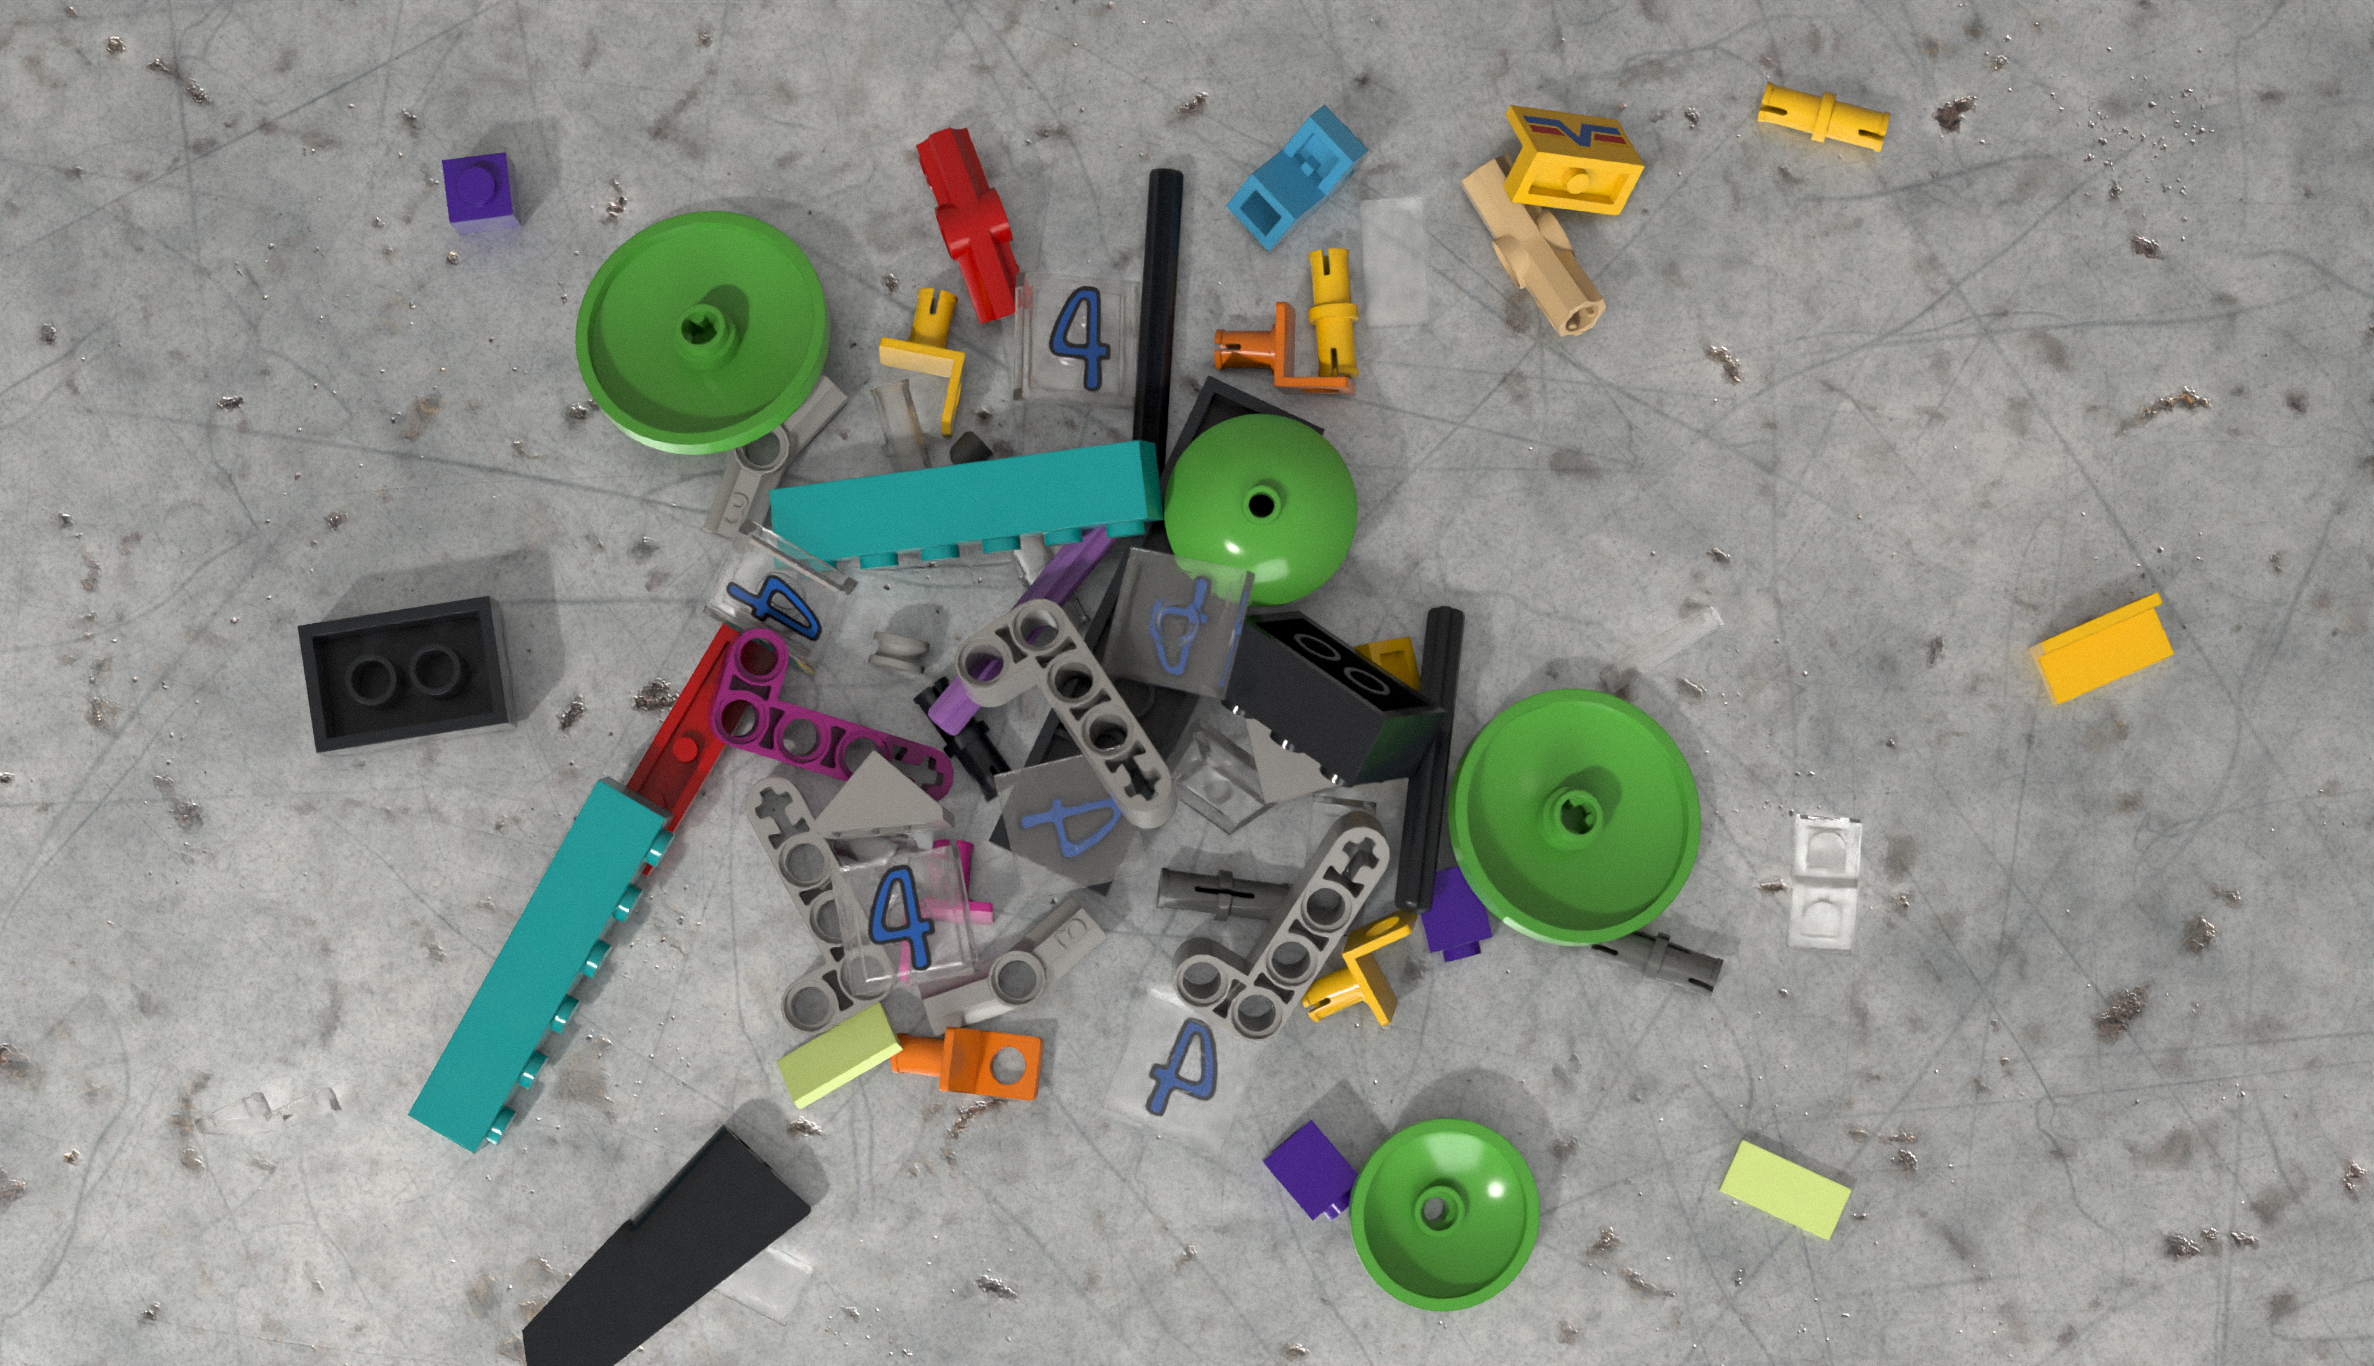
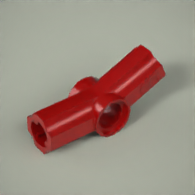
M950 127L930 134L925 141L916 145L918 159L937 205L934 211L944 243L952 262L957 261L978 324L997 320L1031 307L1028 299L1029 295L1019 271L1020 268L1016 264L1009 244L1013 242V237L1006 213L995 187L989 188L967 128L953 129Z

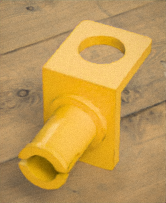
M921 288L916 296L917 304L909 340L902 341L881 337L879 344L880 363L885 366L950 378L941 419L942 437L951 439L966 373L965 353L946 348L954 308L957 305L958 298L950 292L940 290L937 310L935 314H932L935 298H933L935 289Z
M1397 910L1351 931L1342 952L1347 966L1314 980L1301 999L1304 1008L1312 1004L1314 1006V1009L1308 1012L1309 1017L1318 1023L1329 1015L1364 1001L1366 1004H1369L1381 1026L1391 1023L1398 1003L1397 998L1374 958L1372 951L1412 933L1418 914Z

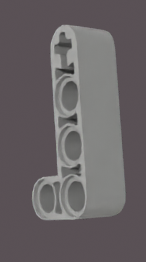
M1047 599L1027 601L973 634L959 646L955 655V668L966 695L974 703L983 707H998L1037 684L1123 816L1132 825L1143 829H1154L1164 825L1173 817L1177 808L1178 795L1167 765L1065 612L1055 602ZM1050 625L1059 630L1056 638L1050 644L1043 647H1035L1026 642L1029 634L1039 626ZM997 660L1003 663L1002 671L995 679L978 681L972 678L975 667L983 661ZM1074 677H1085L1093 681L1090 691L1080 698H1067L1060 694L1063 685ZM1110 728H1118L1128 734L1125 743L1113 751H1103L1095 746L1097 737L1103 731ZM1137 767L1140 777L1149 789H1155L1157 796L1154 799L1146 801L1141 794L1136 795L1131 777L1128 774L1133 768Z
M770 776L759 780L750 788L745 801L746 814L826 961V964L795 980L786 988L781 999V1012L785 1022L791 1029L801 1034L818 1035L829 1031L889 997L897 985L898 970L885 944L875 945L870 941L868 936L870 915L830 842L816 833V816L804 794L792 782L782 777ZM772 790L780 797L791 796L792 803L785 807V813L792 826L798 829L806 821L810 828L809 832L790 836L778 849L773 842V838L785 836L782 827L773 817L768 816L762 819L760 811L767 806V800L764 795ZM814 845L823 854L824 867L816 878L808 881L798 880L791 873L789 867L790 857L798 847ZM845 901L854 911V925L851 931L844 936L831 937L821 927L820 914L823 908L830 902ZM867 956L875 957L884 965L886 972L885 981L876 992L863 994L852 985L850 978L851 969L859 959ZM814 987L822 990L827 996L829 1011L820 1023L807 1025L796 1016L794 1005L799 993L804 989Z
M1352 811L1340 816L1332 824L1246 959L1206 937L1192 938L1183 942L1176 949L1172 959L1173 984L1178 998L1189 1008L1241 1039L1250 1042H1264L1274 1038L1295 1010L1387 868L1390 860V848L1381 822L1369 813ZM1365 837H1368L1372 851L1367 853L1364 850H1358L1349 862L1350 856L1347 842L1351 841L1359 844ZM1347 864L1349 868L1351 881L1343 873V870L1345 869ZM1322 888L1336 890L1342 896L1340 903L1334 909L1327 912L1313 910L1307 904L1309 897L1315 891ZM1295 941L1307 949L1306 955L1295 964H1283L1273 957L1275 949L1285 942ZM1197 962L1210 963L1219 971L1211 982L1202 985L1191 983L1184 977V974L1191 965ZM1251 995H1263L1273 1002L1271 1009L1259 1017L1247 1016L1238 1008L1240 1003Z

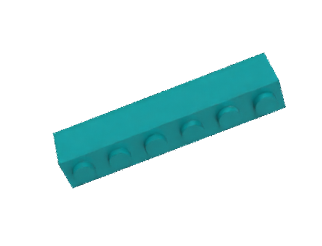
M1141 440L769 490L777 566L799 568L800 578L838 574L837 562L860 560L861 570L899 566L898 554L921 552L922 562L960 558V546L982 544L983 554L1014 552L1021 550V538L1044 536L1045 546L1083 542L1082 530L1105 527L1107 538L1137 536L1145 534L1144 522L1164 520L1155 443Z
M609 776L598 779L414 1102L408 1116L473 1154L486 1147L489 1141L497 1146L500 1144L517 1115V1112L509 1108V1105L518 1089L522 1086L530 1090L548 1061L549 1057L540 1051L553 1030L561 1035L579 1007L580 1001L572 997L583 975L593 979L608 957L612 945L603 940L615 919L625 923L636 908L644 890L635 884L647 863L656 868L669 850L675 834L667 830L675 814Z

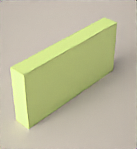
M878 1002L777 1060V1064L793 1103L799 1109H802L902 1051L903 1048L886 1008Z
M1743 1139L1740 1140L1718 1189L1729 1196L1828 1241L1852 1191L1850 1188Z

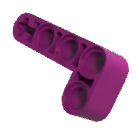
M755 627L741 630L732 637L724 655L707 714L709 729L719 741L738 749L847 782L854 773L846 766L844 759L845 750L854 739L865 737L872 741L876 751L891 764L893 745L900 746L901 748L894 758L896 760L916 766L922 764L925 756L929 757L928 768L937 772L934 784L923 783L920 788L936 801L941 800L948 794L953 785L954 771L951 761L943 752L927 745L777 700L789 659L788 649L784 640L779 634L769 629ZM754 638H762L768 641L774 652V661L771 667L765 673L759 675L748 673L740 660L744 644ZM745 700L753 707L755 713L754 725L744 735L731 736L722 726V712L731 701ZM803 718L810 721L814 726L816 742L807 753L793 755L784 745L783 732L790 722Z

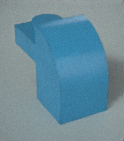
M1324 104L1308 117L1280 152L1249 176L1227 203L1226 207L1268 251H1271L1307 221L1356 172L1354 167L1369 150Z

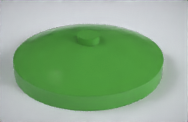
M723 211L693 212L668 218L647 227L623 243L608 257L590 282L579 309L575 337L576 355L585 385L605 416L626 435L646 446L675 454L702 455L719 453L744 446L773 431L785 422L805 401L817 383L827 358L831 338L830 310L826 293L814 267L798 245L787 235L759 219L743 214Z
M1557 689L1542 692L1518 701L1495 715L1476 733L1464 750L1452 779L1448 803V825L1452 848L1460 870L1475 895L1485 907L1511 928L1536 940L1555 945L1589 946L1602 944L1626 936L1652 922L1667 909L1685 885L1692 871L1700 841L1701 815L1697 788L1690 768L1676 743L1653 718L1641 709L1618 697L1594 690Z

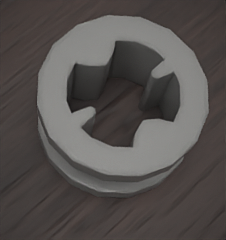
M875 631L873 640L877 641L878 650L875 654L869 655V664L895 671L924 675L925 667L920 664V657L923 653L929 652L930 643L901 635Z

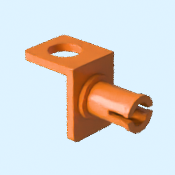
M1276 302V324L1272 326L1271 331L1216 330L1214 344L1220 345V349H1240L1214 350L1217 370H1225V368H1271L1274 375V387L1284 395H1353L1356 393V384L1347 377H1294L1296 315L1295 309L1287 302Z
M950 1026L946 1028L945 1039L897 1033L903 1050L890 1057L891 1068L894 1073L903 1074L906 1072L940 1077V1091L1034 1101L1038 1096L1044 1041L1040 1037ZM1007 1047H1013L1022 1053L1026 1068L1024 1075L1019 1081L1007 1085L1001 1083L996 1078L993 1072V1062L999 1051Z

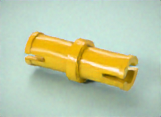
M1768 81L1757 121H1765L1811 133V140L1824 143V139L1827 137L1873 149L1875 152L1880 153L1891 113H1883L1836 101L1835 93L1824 91L1823 97L1774 85L1773 82Z
M1328 248L1329 257L1323 255L1322 249L1308 253L1314 307L1308 309L1309 324L1316 326L1319 362L1318 377H1339V373L1344 374V377L1353 379L1359 376L1353 322L1359 320L1358 305L1351 304L1348 268L1349 250Z

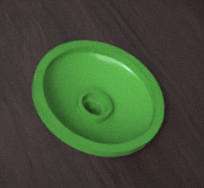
M1249 414L1234 417L1203 432L1186 448L1178 459L1170 475L1165 494L1164 521L1171 549L1183 570L1194 582H1196L1198 577H1209L1214 583L1212 595L1224 601L1246 607L1265 608L1286 605L1298 601L1319 589L1333 576L1344 561L1351 547L1357 525L1358 508L1355 486L1351 474L1338 451L1321 434L1309 426L1287 417L1272 414ZM1266 495L1271 498L1274 503V510L1268 517L1259 518L1251 513L1249 502L1254 496Z
M1456 1117L1428 1118L1398 1129L1376 1146L1359 1170L1351 1191L1348 1214L1349 1231L1355 1253L1361 1265L1372 1280L1385 1292L1399 1301L1419 1309L1440 1312L1458 1311L1471 1308L1493 1298L1504 1290L1521 1272L1529 1259L1538 1234L1540 1219L1539 1196L1533 1175L1527 1163L1516 1148L1503 1136L1486 1126L1467 1119ZM1439 1197L1443 1203L1441 1214L1435 1219H1427L1424 1213L1426 1203L1431 1198Z

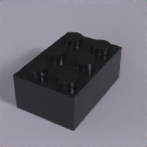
M490 596L297 626L317 754L325 757H334L517 728L499 602Z
M1300 611L1237 616L1203 682L1222 696L1220 702L1226 709L1243 718H1255L1271 730L1269 736L1276 744L1295 753H1305L1321 764L1319 771L1325 778L1346 788L1413 777L1447 712Z

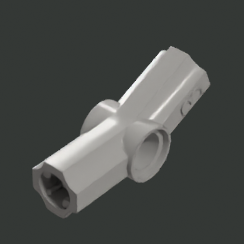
M821 372L817 383L801 406L785 422L768 433L778 438L780 442L779 455L773 462L760 466L748 461L746 455L748 444L733 449L703 527L705 531L737 544L756 549L771 510L769 490L779 488L783 475L791 466L796 455L849 400L823 372Z
M1071 895L1003 955L917 984L935 1037L944 1035L948 1026L964 1028L1033 1005L1039 1001L1043 994L1103 943L1108 936ZM1011 962H1026L1032 966L1036 973L1035 988L1029 995L1023 998L1009 997L1000 986L999 978L1001 971Z

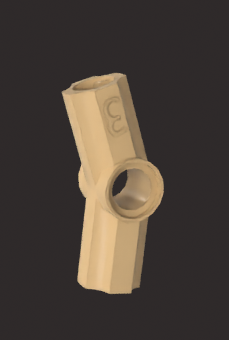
M1508 153L1494 158L1461 180L1460 185L1494 238L1491 241L1493 249L1513 283L1519 289L1526 287L1535 300L1537 307L1542 310V313L1551 323V327L1556 330L1560 337L1566 335L1578 336L1593 327L1599 316L1607 310L1604 299L1574 258V249L1554 215L1546 208L1542 210L1538 205L1515 203L1509 199L1503 184L1514 163Z

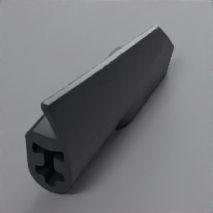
M723 1124L633 1220L628 1219L522 1330L527 1366H614L808 1216L812 1211L811 1206L784 1183L785 1180L750 1146Z

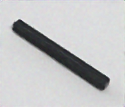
M1171 168L1152 169L1149 175L1132 441L1141 440L1155 443L1159 479L1165 468L1184 180L1182 171Z
M1450 606L1432 608L1427 615L1419 693L1447 712L1413 777L1408 779L1394 904L1397 910L1410 914L1430 912L1433 906L1465 624L1463 611Z

